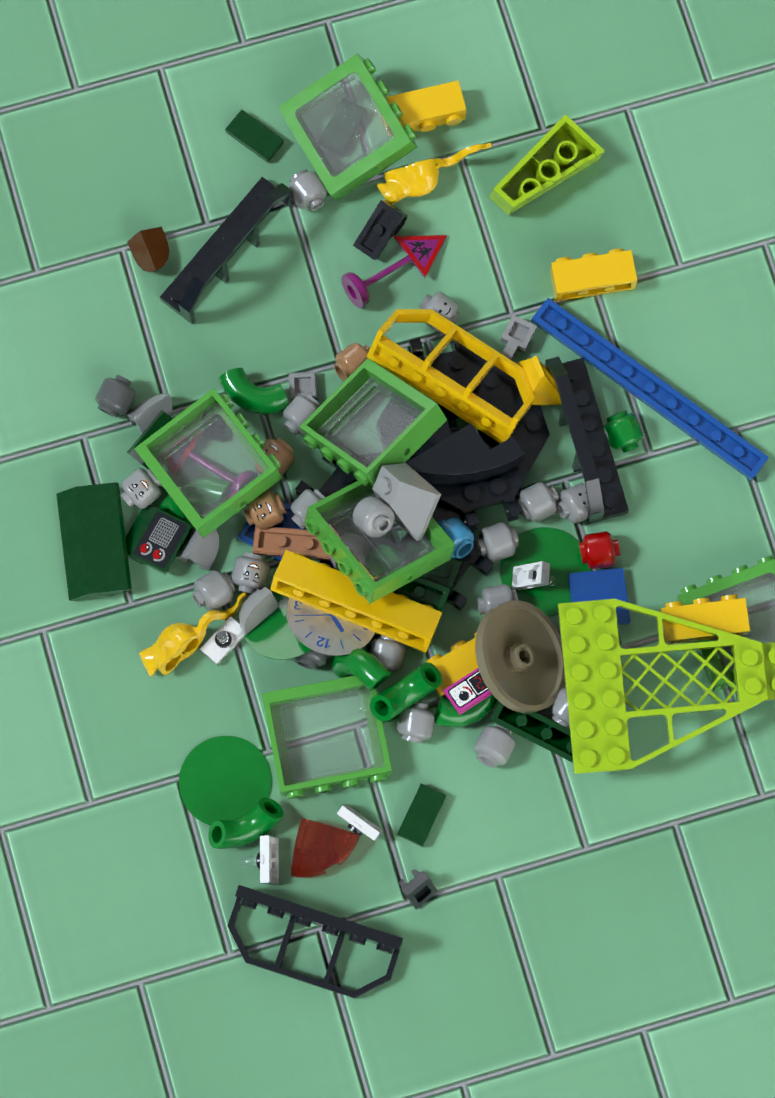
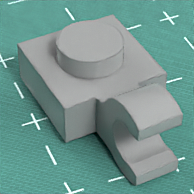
M512 314L500 340L506 344L502 355L513 360L517 349L525 352L536 331L537 325Z

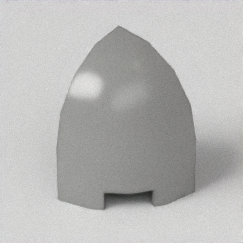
M170 394L156 395L127 411L126 416L132 425L136 423L141 432L140 435L161 410L172 416L173 403Z
M193 527L176 558L185 563L190 559L199 565V569L209 570L219 549L217 530L215 529L205 538H202L195 527Z
M266 587L260 590L257 589L241 607L239 621L245 635L279 608L273 593Z

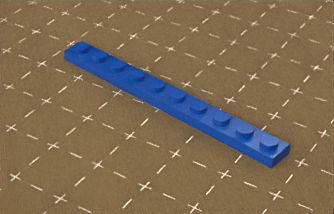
M547 298L532 317L531 322L579 357L584 358L590 365L750 481L753 480L769 457L551 299Z

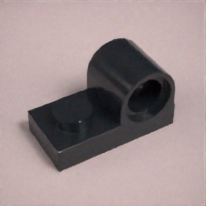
M380 200L353 246L373 260H378L391 237L401 230L408 215L388 201Z

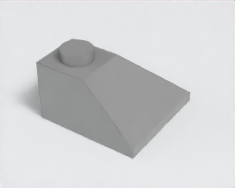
M406 463L382 465L373 486L375 496L391 507L396 523L416 541H422L441 494Z

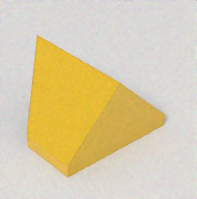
M537 355L516 363L524 368L535 397L532 405H562L556 383Z

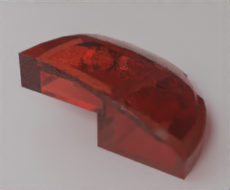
M301 818L292 857L291 876L296 878H314L325 875L327 868L335 863L341 865L346 861L355 849L360 835Z

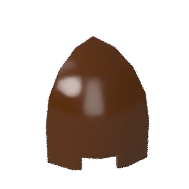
M162 227L141 230L127 241L137 265L144 271H156L162 268L168 261L170 250Z

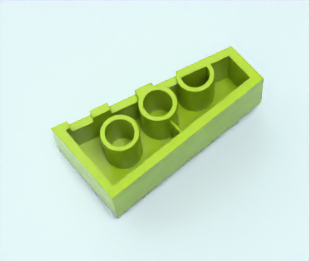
M565 114L493 188L489 198L509 216L598 161L605 150Z

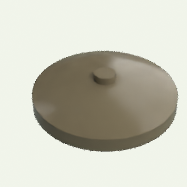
M519 600L499 604L491 608L484 615L476 633L475 654L481 677L489 691L501 704L520 713H533L551 706L555 702L559 691L565 686L561 637L555 625L539 608Z

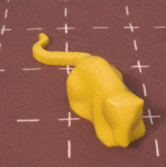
M491 143L477 144L462 149L449 158L418 161L402 168L387 171L383 174L386 183H379L377 187L384 199L391 204L398 203L406 197L427 195L437 186L440 167L453 166L469 154L482 149L486 150L492 147Z
M244 592L239 595L236 603L226 611L212 610L205 613L199 620L197 627L187 623H174L165 628L152 646L139 652L141 661L149 676L152 677L157 669L163 675L170 674L182 660L191 656L198 649L206 635L207 626L213 620L229 619L239 611L243 599L247 597L246 593Z

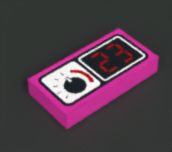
M478 668L443 690L459 716L492 695L485 685Z

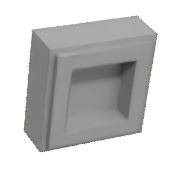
M316 371L288 373L291 402L298 395L306 396L307 394L318 400Z

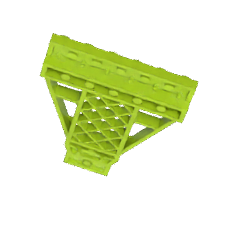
M618 599L558 604L574 774L630 770L763 701L775 700V642L762 643ZM620 607L656 618L658 645L630 649L621 648L619 645L616 608ZM662 620L718 636V640L667 645L664 642ZM731 647L732 656L722 648ZM714 649L706 660L693 650ZM686 651L678 662H675L666 654L669 652ZM717 651L730 661L721 673L708 663ZM658 653L649 665L637 656ZM689 653L702 663L693 675L680 666ZM630 656L621 666V657ZM660 656L664 657L674 666L665 678L651 668ZM632 658L646 668L637 680L633 679L623 670ZM732 664L735 684L724 676ZM704 666L718 676L709 688L695 678ZM676 668L689 678L680 691L667 681ZM648 671L661 681L652 693L639 684ZM623 676L633 683L625 695ZM720 679L733 689L724 701L711 691ZM692 681L705 691L696 703L683 694ZM663 684L677 694L668 706L654 696ZM635 686L648 696L639 709L626 699ZM736 692L737 702L727 703ZM707 694L719 703L699 705ZM679 697L690 705L670 708ZM651 699L662 707V709L643 710ZM625 703L634 711L626 712ZM726 710L724 716L674 740L672 716L674 714ZM664 716L667 723L669 744L636 761L631 760L627 727L628 719Z

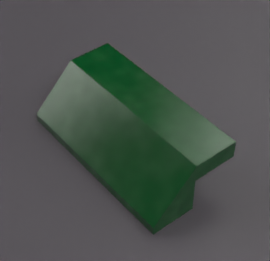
M119 483L76 486L57 493L69 601H79L94 595L115 596L132 590Z
M499 702L490 721L573 763L570 729L552 719L554 714H552L550 706L533 713H520L507 708Z

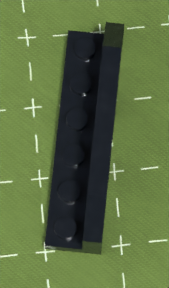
M261 177L163 292L160 300L189 323L193 324L195 321L193 308L203 290L215 276L225 284L229 281L227 262L246 240L256 248L260 245L258 225L278 202L282 201L291 208L294 204L293 191L283 183L275 187L265 178Z
M559 356L545 360L544 366L556 383L562 403L558 421L559 425H568L576 451L572 470L573 472L582 471L589 504L588 524L628 514V505L610 445L603 429L604 425L584 358L564 363L561 362Z
M238 885L235 894L236 902L228 928L247 964L353 999L391 980L403 938ZM258 905L267 908V914L283 919L284 914L291 916L275 965L249 957L235 928L241 906L256 910ZM295 923L309 928L311 923L322 926V932L338 936L324 981L281 968ZM345 934L350 936L349 941L365 946L366 941L377 944L376 950L392 954L385 976L355 991L329 984Z

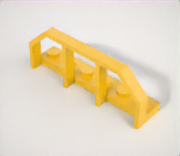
M396 309L378 330L366 356L500 444L511 437L518 422L529 410L535 399L523 367L432 309ZM395 323H429L446 334L425 361L384 336ZM452 339L487 361L466 388L430 366ZM493 366L513 377L516 381L524 404L513 419L472 393Z

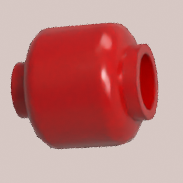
M608 531L587 534L584 536L583 542H579L582 564H587L592 570L614 566L616 562L615 556L621 555L618 539L612 540V536Z

